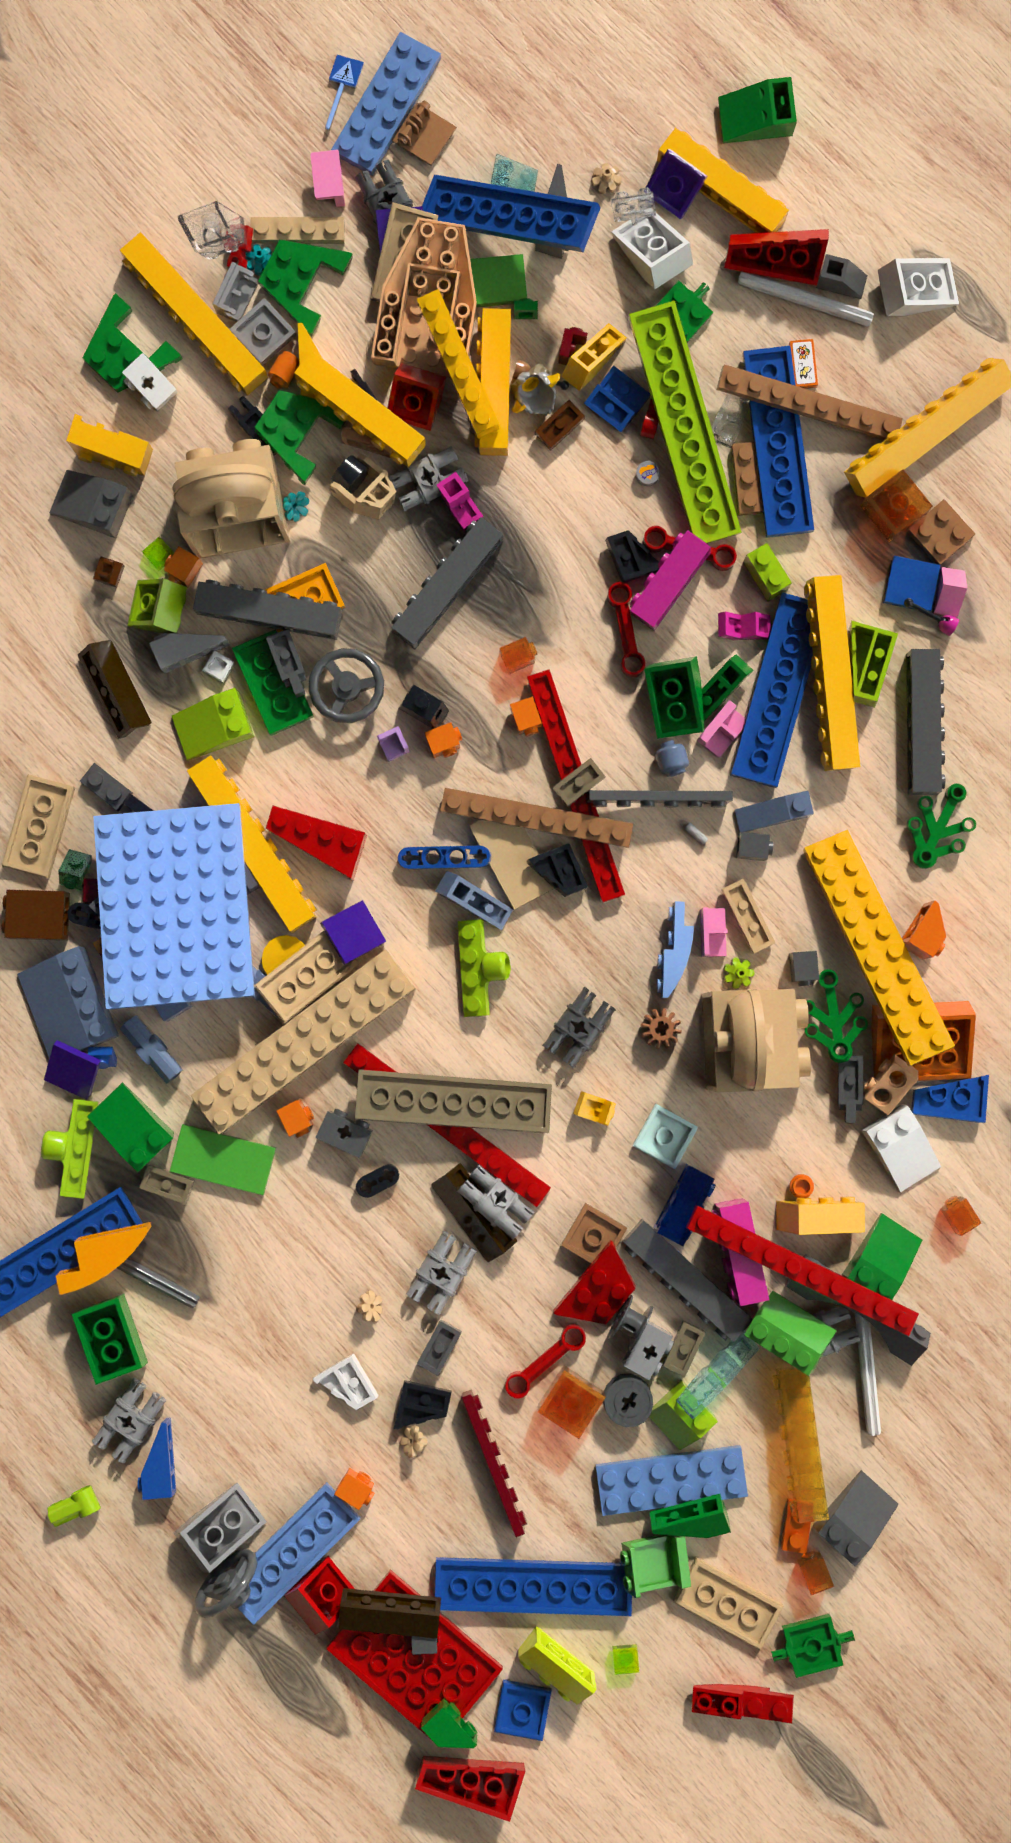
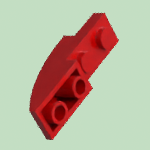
M703 1684L693 1686V1713L740 1720L744 1716L792 1724L794 1695L772 1692L767 1687L749 1685Z

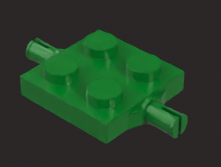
M678 280L656 306L675 300L684 335L688 343L713 314V311L701 299L710 288L708 285L705 287L706 283L702 282L697 290L693 292Z
M825 1614L783 1625L785 1648L771 1651L774 1662L788 1658L792 1664L795 1677L798 1678L843 1666L841 1644L855 1641L852 1630L838 1634L834 1629L830 1614Z

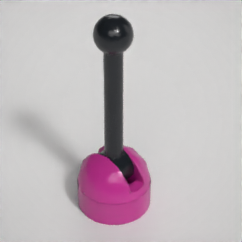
M911 598L904 600L905 607H912L938 621V627L944 634L950 636L955 631L959 623L958 618L951 615L939 617L915 604Z

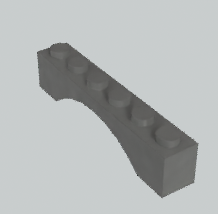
M807 1254L804 1255V1258L827 1268L818 1260L811 1258ZM790 1278L788 1279L786 1287L806 1300L834 1303L859 1314L881 1334L887 1343L890 1353L912 1366L928 1349L931 1333L924 1327L915 1323L910 1335L907 1336Z

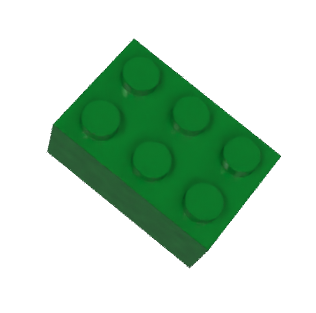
M125 1294L85 1307L71 1314L96 1385L141 1369L148 1363Z

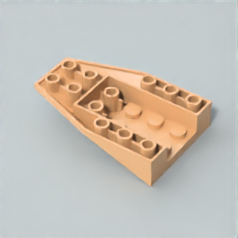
M417 218L382 287L371 355L373 364L398 368L401 363L450 377L417 302L418 298L439 289L466 352L468 356L470 355L477 301L465 225Z

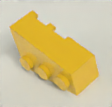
M77 414L74 415L66 440L81 461L87 463L96 461L107 469L114 470L116 467L123 469L124 473L135 477L137 474L145 476L153 452L149 442L121 431L116 433L106 430L104 425L98 422L96 427L82 421V416Z
M847 1196L840 1197V1201H833L831 1197H819L818 1201H811V1198H796V1201H776V1230L797 1235L865 1232V1206L863 1202L855 1201V1197Z

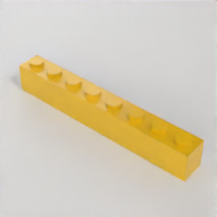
M141 232L120 249L124 258L121 262L130 273L133 270L138 275L137 280L145 289L150 288L154 292L152 296L161 307L165 305L169 309L168 314L176 324L182 323L185 327L183 329L185 334L192 341L196 339L201 344L198 347L207 358L211 356L216 361L214 365L222 375L225 373L231 378L230 383L238 392L242 390L248 396L268 379L265 368Z
M995 358L984 360L977 370L963 376L959 384L946 389L943 392V396L938 400L928 403L924 407L925 410L920 414L910 417L906 420V424L903 427L890 432L886 440L872 446L868 450L869 453L864 457L851 462L850 467L844 471V474L855 494L866 498L871 496L1011 388V372L1005 360Z
M842 576L813 577L806 581L804 596L808 600L806 618L810 623L811 630L809 633V644L813 650L811 667L815 671L813 688L818 700L816 715L820 720L818 738L822 742L821 764L824 766V771L854 769L860 767Z
M210 755L188 769L187 772L209 806L240 804L245 863L288 930L294 933L317 918L314 914L317 909L310 898L305 900L301 894L304 889L298 879L292 880L288 872L291 871V868L284 858L280 860L275 852L278 851V848L271 838L267 840L262 832L265 831V828L258 818L254 820L249 813L253 809L245 798L241 800L236 793L240 789L232 778L230 780L227 779L224 774L227 769L220 758L215 760Z

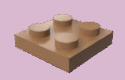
M945 499L907 531L932 561L938 565L945 562L975 535L974 531Z
M585 1202L562 1241L561 1246L592 1263L610 1240L614 1242L616 1249L627 1227Z

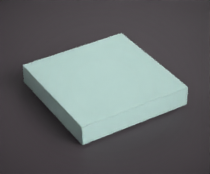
M655 1103L632 1146L676 1169L698 1127Z

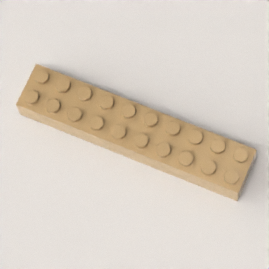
M385 949L190 1096L218 1134H222L416 988L388 950Z

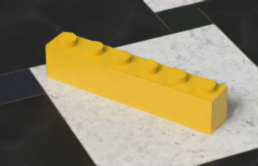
M675 128L659 148L657 156L659 163L667 149H671L708 177L699 192L755 233L777 232L785 222L789 210L783 202L773 199L767 194L765 189L752 184L743 173H737L730 168L725 160L718 159L712 155L706 146L697 144L688 133L681 132Z
M439 289L418 298V306L477 438L479 439L499 430L498 421Z
M483 308L482 317H478V332H482V340H477V355H481V363H477L476 374L478 378H481L482 388L498 421L499 430L479 439L475 434V447H479L480 455L508 456L511 309Z
M314 351L309 353L294 372L296 384L306 393L310 391L322 406L326 407L328 405L335 410L334 414L344 422L348 420L353 424L352 427L361 436L366 434L372 439L371 442L376 448L381 451L383 449L388 451L391 459L397 464L401 465L403 463L409 467L426 446L424 436Z

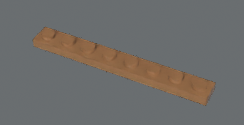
M725 364L721 369L716 389L881 440H886L890 432L900 429L903 418Z
M450 788L444 789L440 812L625 848H629L633 829L632 823Z

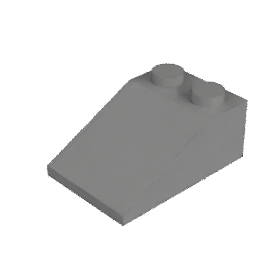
M235 1483L189 1518L173 1533L200 1570L210 1573L267 1521L240 1485Z

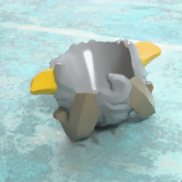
M537 364L528 372L519 374L517 380L511 385L514 394L513 398L516 401L511 409L512 412L519 413L525 410L530 414H543L544 416L551 414L552 410H554L553 405H555L557 394L554 385L560 380V374L551 375L552 372L547 370L542 364Z

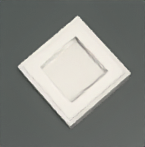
M213 651L202 671L224 684L236 663Z

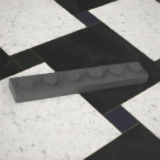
M589 790L586 793V803H593V807H607V803H616L617 807H631V803H640V807H655V803H664V807L673 808L678 807V803H685L690 808L702 807V804H711L713 808H722L733 801V791Z

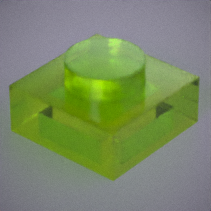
M160 536L142 551L158 571L164 567L168 556L174 554Z
M637 1644L612 1646L615 1675L640 1673Z

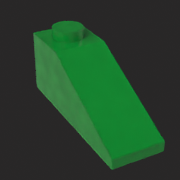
M737 654L731 657L702 688L704 721L754 671Z
M721 1494L650 1511L653 1534L711 1538L731 1533L728 1513Z

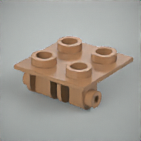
M423 100L422 103L415 105L392 142L432 166L457 127L430 111V104Z

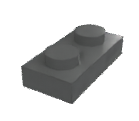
M93 763L80 780L82 784L118 812L123 807V801L128 794H133L132 791L96 763Z
M440 1320L417 1365L438 1376L462 1331Z

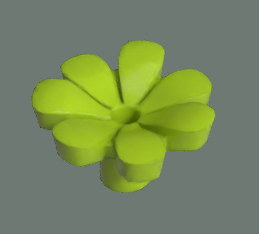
M732 958L733 965L725 964L723 968L724 971L728 972L724 976L725 982L733 981L732 987L734 989H739L741 983L745 987L751 984L749 977L754 976V970L748 968L750 961L745 959L741 963L739 958Z

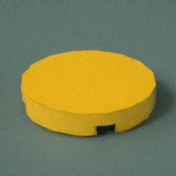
M289 935L277 936L269 941L262 954V965L267 975L304 947L305 944L298 938Z

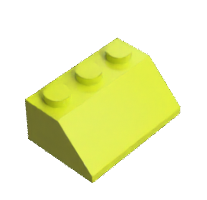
M536 1626L518 1649L519 1662L526 1669L536 1671L539 1674L540 1680L547 1686L552 1684L557 1688L559 1695L567 1702L571 1700L577 1705L596 1691L594 1672L539 1627Z

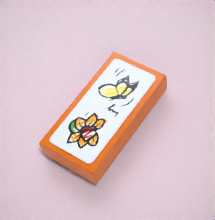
M813 339L790 341L789 346L791 347L795 385L804 389L817 388L818 379Z

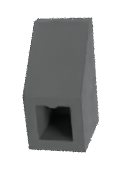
M826 254L816 288L862 299L868 275L849 259Z

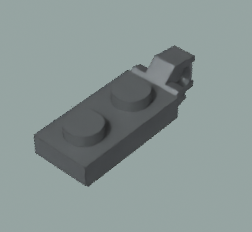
M289 629L267 636L268 645L286 688L292 686L297 698L306 695L301 683L306 681L305 671Z
M851 1056L847 1062L838 1063L839 1110H845V1123H856V1111H862L863 1056Z

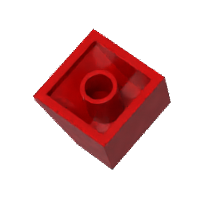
M401 363L394 373L387 409L405 423L431 431L442 399L446 377Z
M327 1556L305 1574L284 1597L316 1635L330 1628L339 1618L343 1588H355L330 1557Z

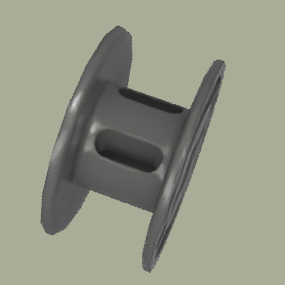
M630 1295L622 1305L608 1334L609 1339L618 1330L631 1337L628 1344L629 1350L635 1346L641 1337L653 1311V1306L648 1307L643 1315L631 1309L633 1295Z
M631 1373L620 1374L612 1378L606 1385L603 1393L605 1410L609 1418L616 1424L623 1427H636L644 1423L650 1416L653 1408V1396L647 1383L641 1377ZM634 1392L632 1395L633 1403L628 1402L626 1406L622 1408L625 1404L623 1398H629L631 1393Z

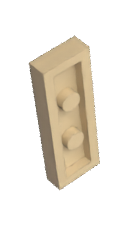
M744 878L721 889L752 953L754 954L775 944Z

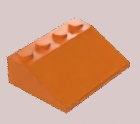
M969 1001L936 1002L934 1004L955 1047L912 1065V1067L918 1070V1081L971 1079L976 1014ZM872 1005L871 1031L874 1078L880 1072L878 1069L885 1059L890 1060L894 1054L905 1061L879 1005ZM893 1071L891 1075L893 1077L898 1078L901 1077L903 1073L900 1071Z

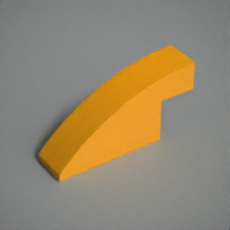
M151 1222L78 1237L74 1241L79 1267L61 1270L56 1275L59 1294H66L91 1285L120 1266L147 1235L152 1227Z

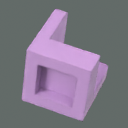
M399 726L377 736L388 762L410 752Z

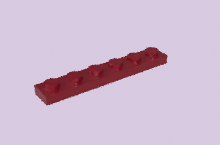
M472 1389L463 1392V1402L515 1537L524 1535V1526L528 1523L523 1510L518 1511L515 1502L519 1500L515 1488H509L506 1480L510 1478L507 1467L499 1462L498 1456L501 1453L496 1440L492 1442L489 1436V1432H492L487 1417L483 1419L480 1409H483L480 1397L478 1394L474 1396Z

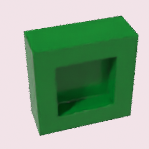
M530 298L514 301V319H538V301H533Z

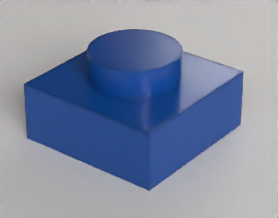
M88 1047V1055L101 1060L99 1069L116 1067L117 1057L113 1047Z

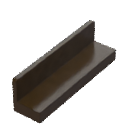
M107 640L88 644L78 654V658L118 739L127 737L136 728L149 726L152 722L113 642Z
M459 1163L444 1176L433 1182L431 1186L484 1259L490 1262L504 1254L517 1242V1239L514 1238L512 1240L498 1226H491V1222L478 1211L475 1212L473 1205L457 1192L466 1180L481 1191L474 1180L469 1177L463 1165Z
M343 1588L340 1603L339 1629L437 1638L441 1597Z

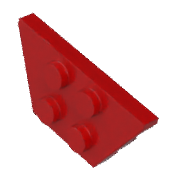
M610 1240L562 1298L554 1308V1314L607 1324L633 1293L636 1285L631 1275L628 1274L626 1265L616 1251L613 1241Z

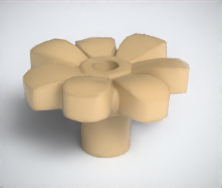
M608 163L602 164V170L598 167L594 169L592 184L595 187L599 186V193L605 194L607 188L611 193L616 191V185L619 186L622 177L617 175L619 168L617 166L610 168Z
M367 1291L366 1294H362L359 1297L361 1303L356 1306V1310L358 1313H363L362 1319L365 1322L370 1320L377 1322L380 1320L379 1315L382 1314V1307L378 1306V1304L382 1303V1298L380 1295L375 1296L373 1291Z
M413 1425L411 1428L406 1427L404 1431L406 1437H401L400 1444L405 1446L403 1448L405 1456L409 1458H415L417 1451L421 1452L427 1446V1439L423 1438L422 1432H419V1426Z

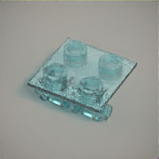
M496 154L491 184L535 192L538 170Z

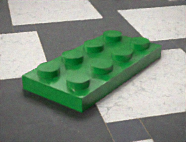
M276 629L232 648L270 736L314 717L305 695L297 698L292 686L286 688L285 683H283L266 639L267 636L277 633Z

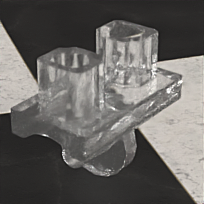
M641 188L636 195L630 196L625 191L617 192L615 198L611 199L614 222L631 220L632 226L638 225V218L656 216L654 196L649 188Z

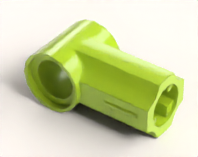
M88 1485L75 1491L70 1497L48 1506L47 1510L50 1522L57 1527L79 1516L80 1518L86 1517L98 1511L101 1506L92 1485Z

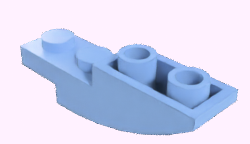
M675 901L673 907H669L668 920L673 921L672 931H668V945H672V950H662V955H658L657 961L658 969H662L661 979H657V993H661V998H668L677 986L691 952L694 926H684L685 902Z

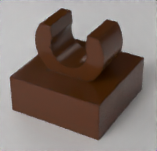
M100 556L93 579L117 588L125 565Z

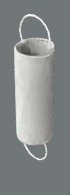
M691 822L684 828L701 845L707 842L708 838Z

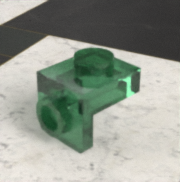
M69 849L58 870L60 885L68 889L82 891L84 888V877L92 863V855Z

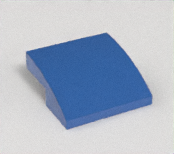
M613 365L600 385L597 384L584 404L622 432L641 410L651 394Z

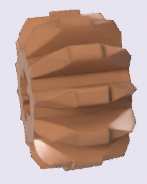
M662 1008L660 1017L658 1011L653 1009L654 1019L646 1014L644 1018L650 1023H641L640 1025L642 1028H648V1031L643 1032L641 1036H651L647 1041L648 1045H651L656 1040V1049H660L661 1041H663L665 1048L670 1047L668 1039L677 1043L678 1039L673 1036V1033L681 1034L682 1032L680 1029H674V1026L681 1024V1021H671L675 1017L674 1012H671L666 1017V1008ZM658 1022H662L661 1025L666 1024L667 1026L662 1036H660V1032H655Z

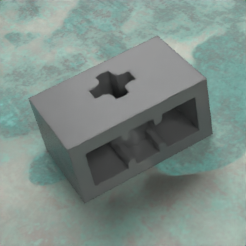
M336 1108L334 1112L327 1111L315 1138L358 1158L362 1157L373 1132L369 1128L370 1124L363 1120L352 1121L347 1118V1113ZM346 1126H349V1132L352 1133V1135H348L345 1138H343V1133L339 1130L340 1128H345Z

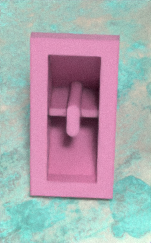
M940 568L933 614L958 617L967 591L965 571Z

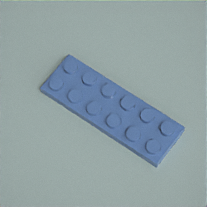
M400 32L331 150H338L340 159L362 171H369V175L373 176L376 166L383 159L393 138L401 128L439 63L441 53Z
M740 1445L595 1464L602 1516L666 1508L716 1494H721L722 1500L748 1497Z
M327 1482L255 1552L257 1568L249 1583L251 1593L246 1602L238 1607L253 1625L360 1520L361 1517L347 1502L334 1495L335 1490Z

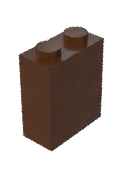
M40 890L6 891L2 902L3 909H6L5 919L2 920L1 924L4 938L68 941L70 893Z

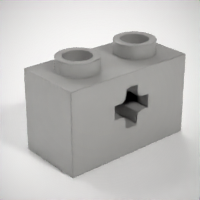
M648 1321L635 1346L631 1350L628 1349L622 1360L623 1366L650 1380L652 1375L656 1376L662 1366V1363L659 1361L663 1354L667 1355L670 1352L674 1343L671 1340L673 1336L670 1332ZM653 1345L654 1354L649 1353L646 1356L644 1348H650Z

